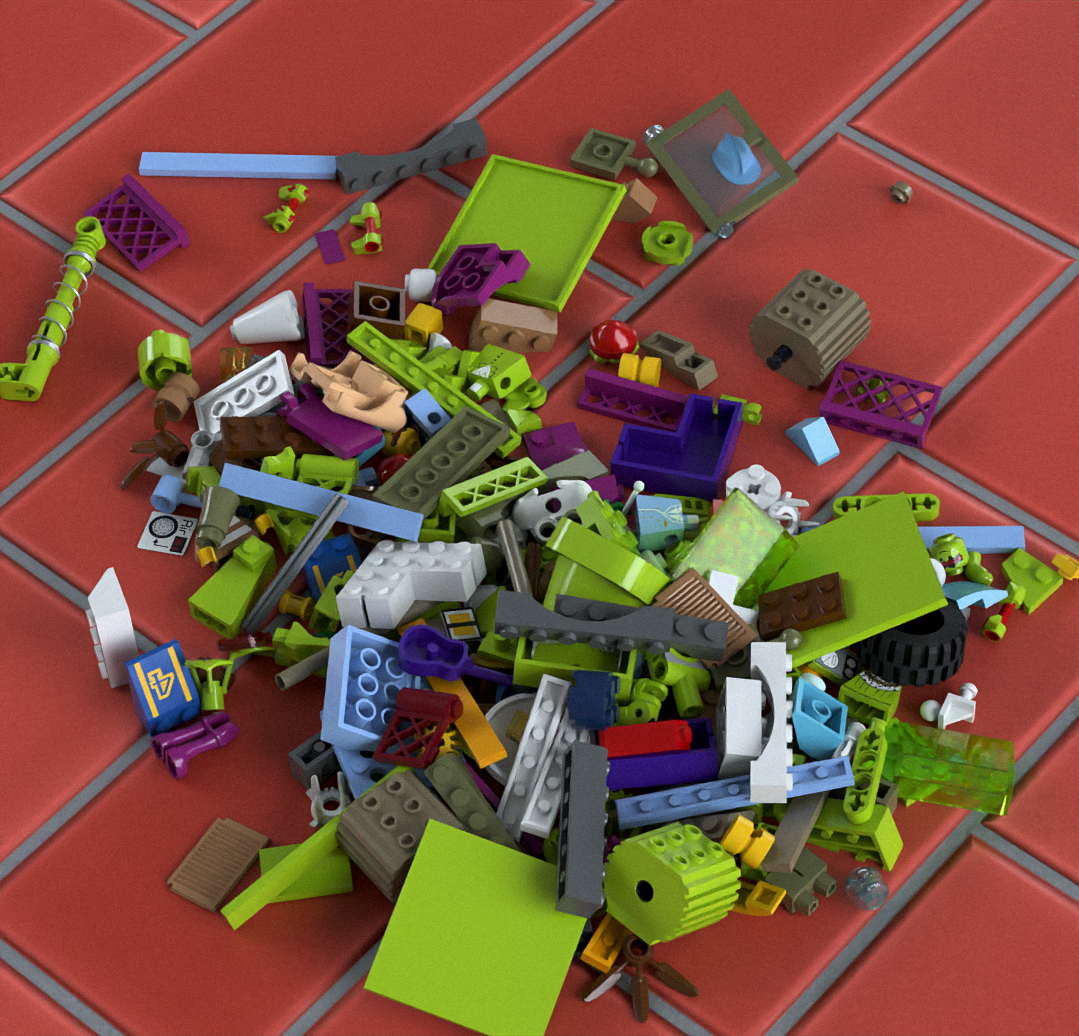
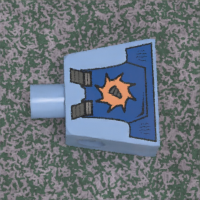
M425 388L404 402V411L407 417L404 426L417 431L421 444L420 447H423L451 420Z

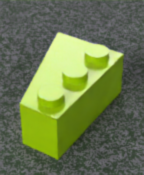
M827 797L806 842L836 853L840 849L856 854L855 860L865 862L867 858L883 864L882 869L891 872L901 852L903 842L889 807L875 804L873 814L868 821L862 824H852L847 820L843 810L844 800Z

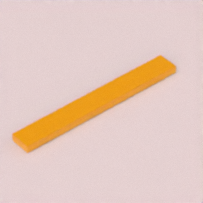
M420 618L397 628L400 639L411 626L427 625L424 619ZM424 676L432 691L456 694L460 697L463 703V713L453 725L480 769L507 757L504 746L461 678L456 681H446L436 676Z

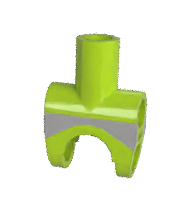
M670 648V653L664 652L662 654H651L646 650L651 678L656 682L671 686L679 716L683 719H691L701 715L704 709L700 693L706 692L711 684L710 670L699 658L688 657L687 654L681 651L678 653L673 648Z

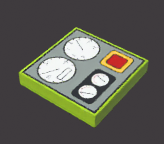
M855 643L812 660L807 664L808 667L840 687L863 671V665L855 651Z

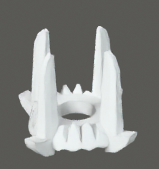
M786 491L780 501L770 506L767 513H761L760 519L765 520L767 530L774 538L775 545L797 536L799 528L820 526L818 522L800 520L799 515L801 513L797 507H809V503L806 500L791 498L792 492ZM789 520V524L786 528H782L780 521Z
M341 771L337 773V789L334 787L328 789L326 787L324 791H321L317 776L313 775L311 777V788L306 791V794L312 800L311 813L314 818L309 825L315 829L327 824L352 803L350 798L352 791L346 782L344 773ZM332 800L340 804L334 811L325 810L323 807L326 802Z

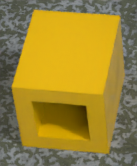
M420 302L405 320V339L429 347L430 333L440 334L443 330L442 311Z

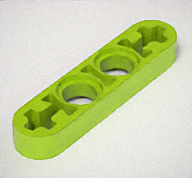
M928 493L905 494L916 522L931 521L938 517L940 501L935 495ZM894 495L839 497L833 502V518L836 520L857 511V507L862 509ZM846 508L848 512H843L842 509Z
M868 728L858 738L851 768L855 785L847 787L843 802L846 818L852 824H862L868 821L873 814L888 747L885 734L879 728ZM867 761H875L871 767H861ZM862 783L870 784L864 790H856V787Z

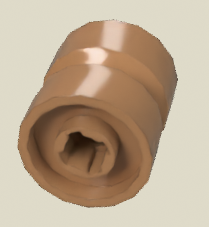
M174 372L165 382L164 388L160 389L153 399V409L155 410L157 404L165 401L167 421L179 422L199 395V386L190 376L181 372Z

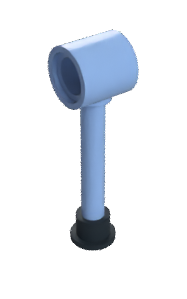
M164 475L160 478L150 498L151 505L163 513L174 512L180 503L202 508L200 498L184 493V483L171 475ZM239 505L235 515L253 520L255 506Z

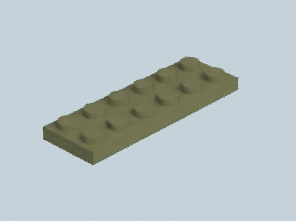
M465 406L372 495V501L423 514L424 520L438 507L442 490L462 483L510 436V427Z

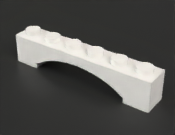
M751 642V680L761 681V689L766 693L774 724L769 742L757 761L750 762V803H786L787 791H793V773H787V767H792V749H787V742H792V725H786V719H792V701H786V695H792V677H786V671L792 672V654H786V642Z

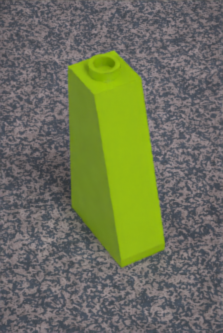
M267 542L263 543L272 549L273 556L252 572L233 556L188 599L193 619L233 643L237 640L242 631L240 627L242 622L259 600L277 567L275 551Z

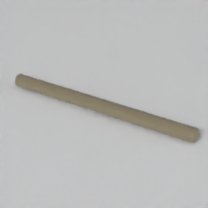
M502 520L497 524V530L514 592L528 593L534 598L513 522L511 520ZM564 708V711H563V714H562L560 723L562 722V719H563V717H564L565 708Z
M414 600L394 629L371 628L370 624L361 629L382 637L445 601ZM330 646L275 675L277 686L281 690H286L328 666Z

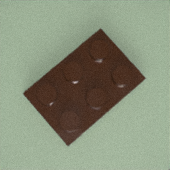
M839 572L757 595L760 630L764 642L779 638L781 633L789 628L801 632L846 619L843 584Z

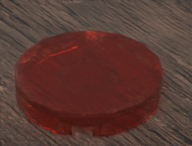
M261 631L238 634L233 639L223 637L219 638L216 642L218 651H233L273 643L272 632L262 633Z

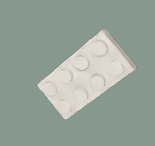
M280 350L274 352L193 401L199 429L211 431L213 434L221 433L220 417H257L281 403L280 397L282 394L289 391L294 395L285 354Z

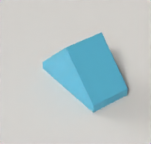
M824 417L806 418L785 430V434L817 466L822 465L840 453Z

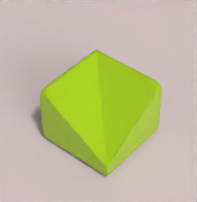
M506 410L507 419L515 432L521 436V439H523V433L542 429L540 417L532 411Z

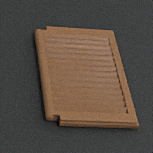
M694 567L655 596L656 603L651 605L653 607L674 609V614L729 623L722 662L700 659L708 669L712 668L714 664L719 668L758 636Z
M228 817L225 820L217 818L166 883L172 886L171 892L215 913L259 857V849H265L271 839Z

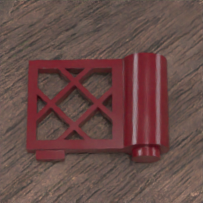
M403 687L398 692L396 698V711L372 756L374 761L426 770L429 764L432 765L440 752L438 745L449 723H455L463 713V703L460 697L456 694ZM401 721L413 723V726L397 733ZM431 725L437 726L434 732L424 737L422 736L421 730ZM418 733L420 739L404 747L402 740ZM399 742L401 749L392 754L385 753L387 748ZM423 746L425 747L421 759L409 757L408 754Z

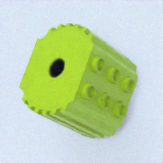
M676 822L620 842V845L613 848L614 853L609 854L606 858L609 862L604 863L606 865V873L602 881L604 883L602 891L605 892L608 905L606 911L650 946L661 941L663 943L719 922L720 919L729 914L727 911L733 909L735 904L732 902L737 900L739 896L736 890L740 889L741 882L737 880L738 877H741V869L736 866L734 857L728 854L722 845L711 841L702 834L698 827L690 824L682 825Z

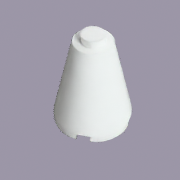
M291 290L283 291L233 320L234 325L230 326L233 339L235 341L238 340L240 344L300 341L305 338L302 316H299L296 309L299 306Z

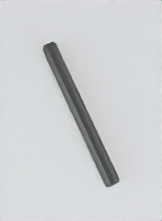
M337 493L333 496L240 626L242 630L250 635L256 633L348 505L347 499Z

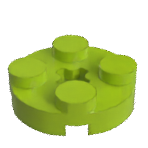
M658 222V226L652 229L649 226L642 235V250L645 259L649 262L679 266L684 263L685 258L691 254L693 249V236L691 232L686 231V226L679 222ZM666 241H671V244H663V243H666Z

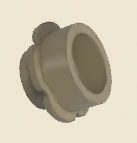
M897 181L894 186L891 185L889 187L890 192H892L890 197L898 204L910 202L913 190L908 184Z

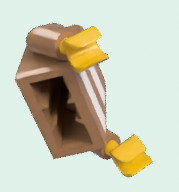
M265 513L258 516L255 520L237 517L234 514L226 538L217 551H214L211 546L199 548L195 543L196 562L201 563L202 567L210 563L216 573L233 557V550L251 535L259 539V534L264 535L267 528L275 526L270 515Z

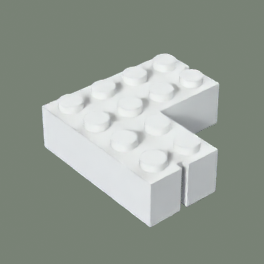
M392 540L378 542L336 596L342 627L351 625L356 628H365L368 624L364 605H366L371 628L394 629L414 600L467 602L476 590V586H479L487 574L481 544H470L469 542L454 544L442 541L432 543H419L418 541L393 542Z

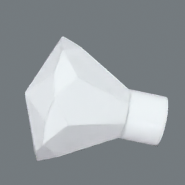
M432 332L430 333L429 350L425 356L439 345L449 350L452 348V344L445 336Z

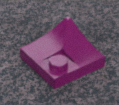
M574 421L523 433V442L529 458L541 471L549 468L552 464L565 461L575 454L579 455L588 451Z

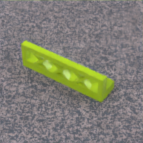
M525 457L442 490L437 511L443 517L455 512L460 517H463L546 484L548 477L529 457ZM530 474H532L535 478L528 479L525 477H528ZM509 483L515 484V486L511 488L505 487ZM490 491H491V492H494L493 495H491V496H486V495H485L486 493H488V492H490ZM469 500L472 501L471 504H468V505H466V506H462L465 502H467V501H469Z

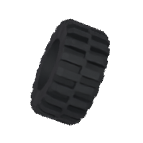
M950 601L944 607L856 642L855 651L862 665L866 669L869 668L870 672L875 676L880 675L883 677L884 681L890 683L894 681L901 686H907V684L914 685L915 687H923L924 684H929L930 686L937 685L940 680L942 682L948 680L960 669L963 663L968 623L962 611L958 610V607Z

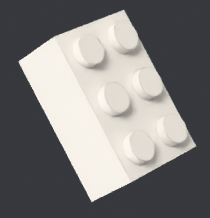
M726 677L716 705L718 780L749 775L750 762L757 761L766 748V743H762V735L765 734L766 718L761 717V710H764L766 704V693L761 692L760 680Z

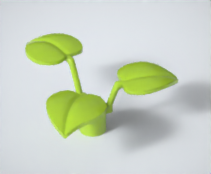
M257 646L230 651L229 660H185L184 666L190 669L198 696L201 697V711L224 710L223 694H227V685L236 658L245 655H266L275 658L277 649ZM216 666H227L222 686H220V681H213L212 669ZM197 667L207 672V681L203 682V687L195 670Z

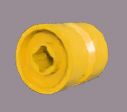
M623 353L618 377L658 387L661 375V358L645 356L643 360H640L638 355Z
M738 814L723 836L720 845L732 856L739 854L740 861L755 870L771 848L775 836L763 828L756 830L754 822Z

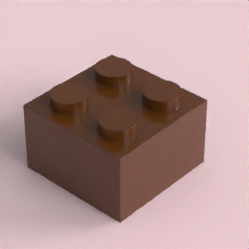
M354 281L347 303V335L366 321L387 338L401 339L405 328V289Z

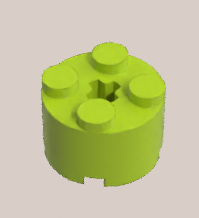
M155 330L151 333V336L147 337L139 345V374L147 388L160 391V389L164 388V384L169 376L174 372H181L192 377L191 353L188 339L176 334L166 333L164 330Z

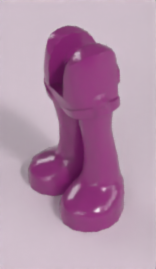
M226 711L214 712L211 715L202 717L201 721L192 726L169 733H160L151 737V745L157 758L160 761L166 760L167 768L175 780H180L187 774V762L191 758L205 751L224 747L238 736L239 728L234 722H229L230 717ZM202 735L204 736V737H202V738H200V739H197V740H195V741H192V742H190V743H187V744H184V745L180 746L181 744H183V743H185V742H187V741H189V740H191V739H194V738L199 737V736H202Z

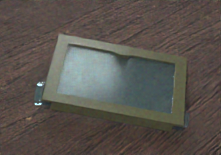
M729 89L665 130L662 125H654L648 128L643 135V142L714 237L719 234L722 238L729 237L734 231L732 225L800 181L792 168Z

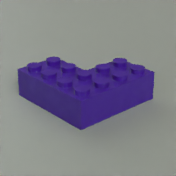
M690 393L677 432L624 423L618 445L610 462L611 475H615L617 485L623 484L624 487L634 488L633 485L636 481H642L644 483L643 490L695 497L712 503L713 499L718 500L743 424V403L719 399L718 420H714V397Z
M711 718L683 720L688 721V726L692 732L691 750L607 758V761H610V770L606 777V786L609 787V790L616 791L623 788H647L658 785L673 786L681 783H706L718 780L717 749ZM594 730L596 746H600L598 731Z

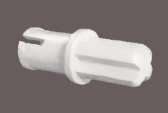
M852 722L844 735V741L835 750L832 758L848 756L850 761L852 756L855 755L860 734L866 730L863 724L859 722Z

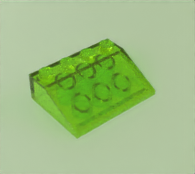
M735 487L668 575L676 581L694 567L706 581L709 570L737 576L739 579L733 605L752 609L758 602L757 595L763 594L798 549L799 544L781 524L744 492Z
M904 722L898 723L891 782L899 785L898 797L1007 815L1013 795L1015 773L1014 741Z

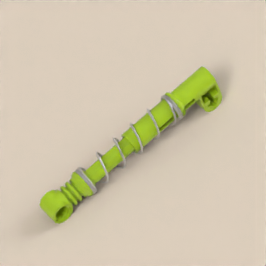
M85 217L76 224L77 236L72 248L67 251L63 258L64 265L59 268L60 273L64 276L63 281L52 285L57 296L55 299L45 302L47 310L44 317L38 320L40 327L37 334L31 337L32 341L27 347V360L25 364H0V398L19 401H36L40 398L50 370L60 358L59 348L67 340L66 330L72 327L74 323L73 313L81 305L80 295L85 293L88 288L87 278L95 270L96 254L106 244L100 221L96 217ZM63 267L67 268L65 274L62 272ZM84 279L85 288L81 293L78 294V289L80 287L82 280ZM56 284H61L59 291L55 289ZM75 297H78V305L74 309L72 304Z

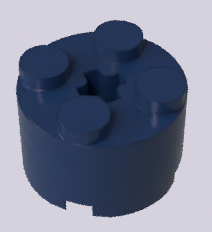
M575 670L572 678H577L576 686H570L568 700L569 719L575 720L570 725L571 728L607 731V727L612 728L613 723H618L620 709L618 705H615V697L620 692V676H614L613 672Z

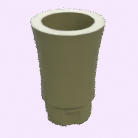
M211 486L203 491L202 508L195 543L199 548L211 546L214 551H217L221 547L223 540L226 538L233 515L240 504L239 496L232 490L220 486Z

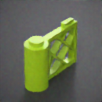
M303 454L301 459H297L296 474L299 475L297 482L316 484L317 487L328 490L335 486L344 487V489L338 492L350 495L352 486L356 485L358 480L359 461L357 458L343 460L336 456ZM283 507V511H287V516L313 519L319 517Z

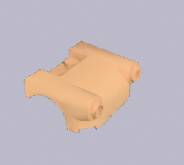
M350 350L340 365L329 370L311 362L308 364L305 355L298 352L289 371L298 380L323 390L322 392L325 396L322 402L333 412L391 432H397L404 427L407 417L401 406L406 400L408 391L377 364L372 365L365 361H360L362 355Z

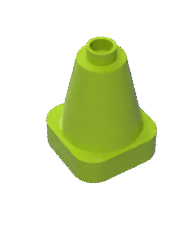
M564 516L561 517L545 545L558 555L543 602V606L552 612L554 611L556 594L639 608L651 606L656 603L654 597L674 582L642 558Z

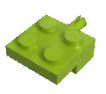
M596 490L590 492L588 499L575 508L584 527L640 557L641 554L636 547L639 544L638 540L631 531L627 530L625 525L628 522L625 516L619 510L615 512L607 501H602L599 492Z

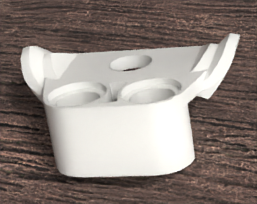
M559 480L556 483L561 489L538 496L537 488L532 489L514 504L512 510L514 524L518 525L522 531L530 530L541 546H545L549 538L541 535L543 529L549 527L555 529L562 516L570 520L579 519L581 521L575 508L587 500L588 494L593 491L586 482L581 480ZM550 499H557L561 502L562 506L558 512L550 513L546 510V503Z

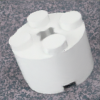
M752 465L747 469L740 470L726 481V499L732 500L735 503H741V529H745V527H754V531L766 529L765 520L760 519L761 513H767L770 506L781 499L779 480L761 465Z

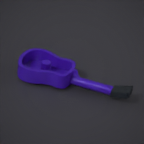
M427 625L411 626L400 639L397 663L400 669L414 676H436L446 681H456L464 673L510 687L512 691L532 694L536 688L513 684V676L474 665L472 659L468 656V645L465 642L448 638L433 627Z

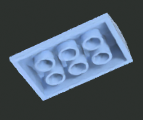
M346 625L330 639L321 730L322 741L345 749L375 752L396 711L398 692L403 687L420 689V676L408 674L398 666V642L351 625ZM401 721L397 733L413 726V723ZM414 735L402 740L404 747L415 742ZM399 742L387 748L385 753H394L401 749Z

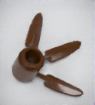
M165 401L157 404L154 412V427L156 430H160V432L155 434L152 440L134 443L129 450L130 453L151 454L154 452L155 454L151 458H142L128 472L121 483L122 491L159 457L169 466L181 467L187 461L189 455L187 445L170 430H165L167 425Z
M632 934L625 940L622 947L621 955L623 961L616 968L611 966L607 974L602 972L585 990L582 1000L584 1002H591L603 995L621 979L620 971L628 965L629 967L636 968V977L631 979L634 1013L640 1023H645L649 1012L648 979L642 976V967L648 963L657 969L655 971L657 978L683 995L696 997L698 990L690 981L667 963H661L660 965L651 958L654 952V945L650 946L636 934ZM634 948L641 950L642 956L634 955L631 950Z

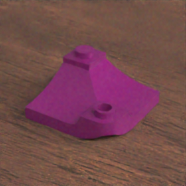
M496 243L459 245L435 281L431 294L432 306L442 311V314H451L456 310L457 306H482L489 296L503 284L519 283L531 264L521 250L501 251Z

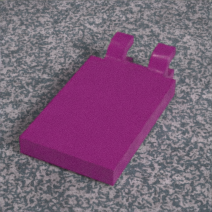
M309 383L299 386V391L305 395L299 399H296L289 391L280 397V400L285 402L286 405L280 407L278 413L287 416L286 422L343 460H347L382 442L383 433L370 424L333 412L322 402L324 396L319 398L314 387Z

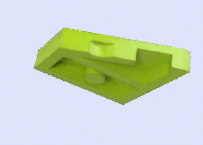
M1021 548L1016 550L1002 563L1001 571L1006 580L1025 588L1026 594L1022 603L1024 604L1023 609L1028 615L1063 584L1062 575Z

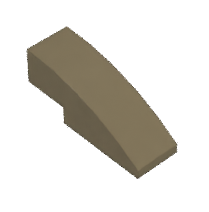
M657 330L640 343V347L650 357L661 358V367L697 390H701L718 377L713 359L696 353L693 344Z

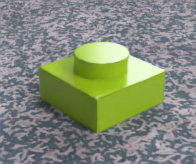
M251 535L233 550L234 558L252 572L273 556L272 549L254 535Z

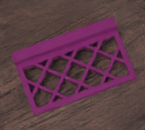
M129 173L121 178L122 186L84 212L85 217H94L101 211H107L106 218H98L105 238L139 272L145 270L178 245L184 249L191 244L185 228ZM123 195L127 197L126 204H115L116 200ZM113 211H124L123 218H112ZM130 211H141L140 218H129ZM138 224L136 232H125L127 225ZM144 224H154V231L142 232ZM110 225H121L120 232H109ZM152 238L150 246H139L140 239ZM157 238H168L170 240L164 245H156ZM123 239H135L133 246H122ZM149 252L148 256L142 261L138 262L136 260L137 253Z
M314 283L303 284L302 308L308 364L311 362L319 366L336 368L350 352L349 350L345 353L338 348L342 343L352 348L351 351L359 352L347 343V332L343 334L336 329L340 324L347 327V312L340 315L334 309L340 305L347 310L348 302L345 300L349 298L352 289H315ZM319 298H330L334 302L327 306ZM328 314L335 321L332 324H328L322 318ZM330 333L338 339L330 343L324 337ZM331 352L340 357L338 360H326V356ZM367 357L366 360H362L373 365V361Z
M840 360L826 398L822 400L819 407V415L824 417L829 425L923 449L928 428L942 393V387ZM843 370L854 372L857 379L844 384L841 378ZM872 378L880 379L883 385L870 391L865 381ZM861 384L866 393L853 398L848 389ZM899 384L906 386L909 392L895 397L891 388ZM843 391L849 401L842 404L832 402L833 396ZM887 391L891 400L878 405L874 396ZM924 391L934 393L932 400L921 404L916 396ZM912 397L917 407L904 412L899 403ZM870 398L874 408L867 411L860 410L857 403ZM895 405L900 414L893 418L886 417L882 410ZM921 412L925 419L923 425L920 426L911 423L908 417Z

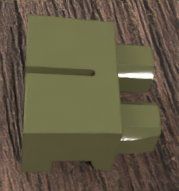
M805 846L791 873L770 872L764 878V882L786 889V895L781 903L785 905L790 914L798 910L810 916L818 907L819 899L814 897L813 894L818 891L823 896L829 897L836 890V880L827 873V863Z

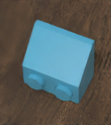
M801 677L796 681L792 710L799 749L803 750L809 757L816 758L819 761L827 760L844 741L848 706Z

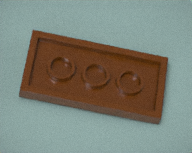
M287 416L220 417V431L226 459H264L268 456L279 455L289 446L292 448L295 458H301L303 454L334 456V453L287 423Z

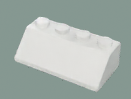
M112 567L106 570L89 595L90 610L85 612L90 627H93L90 628V633L94 645H96L94 650L98 662H101L98 663L102 679L108 678L111 688H115L129 683L125 662L138 657L139 653L129 609Z

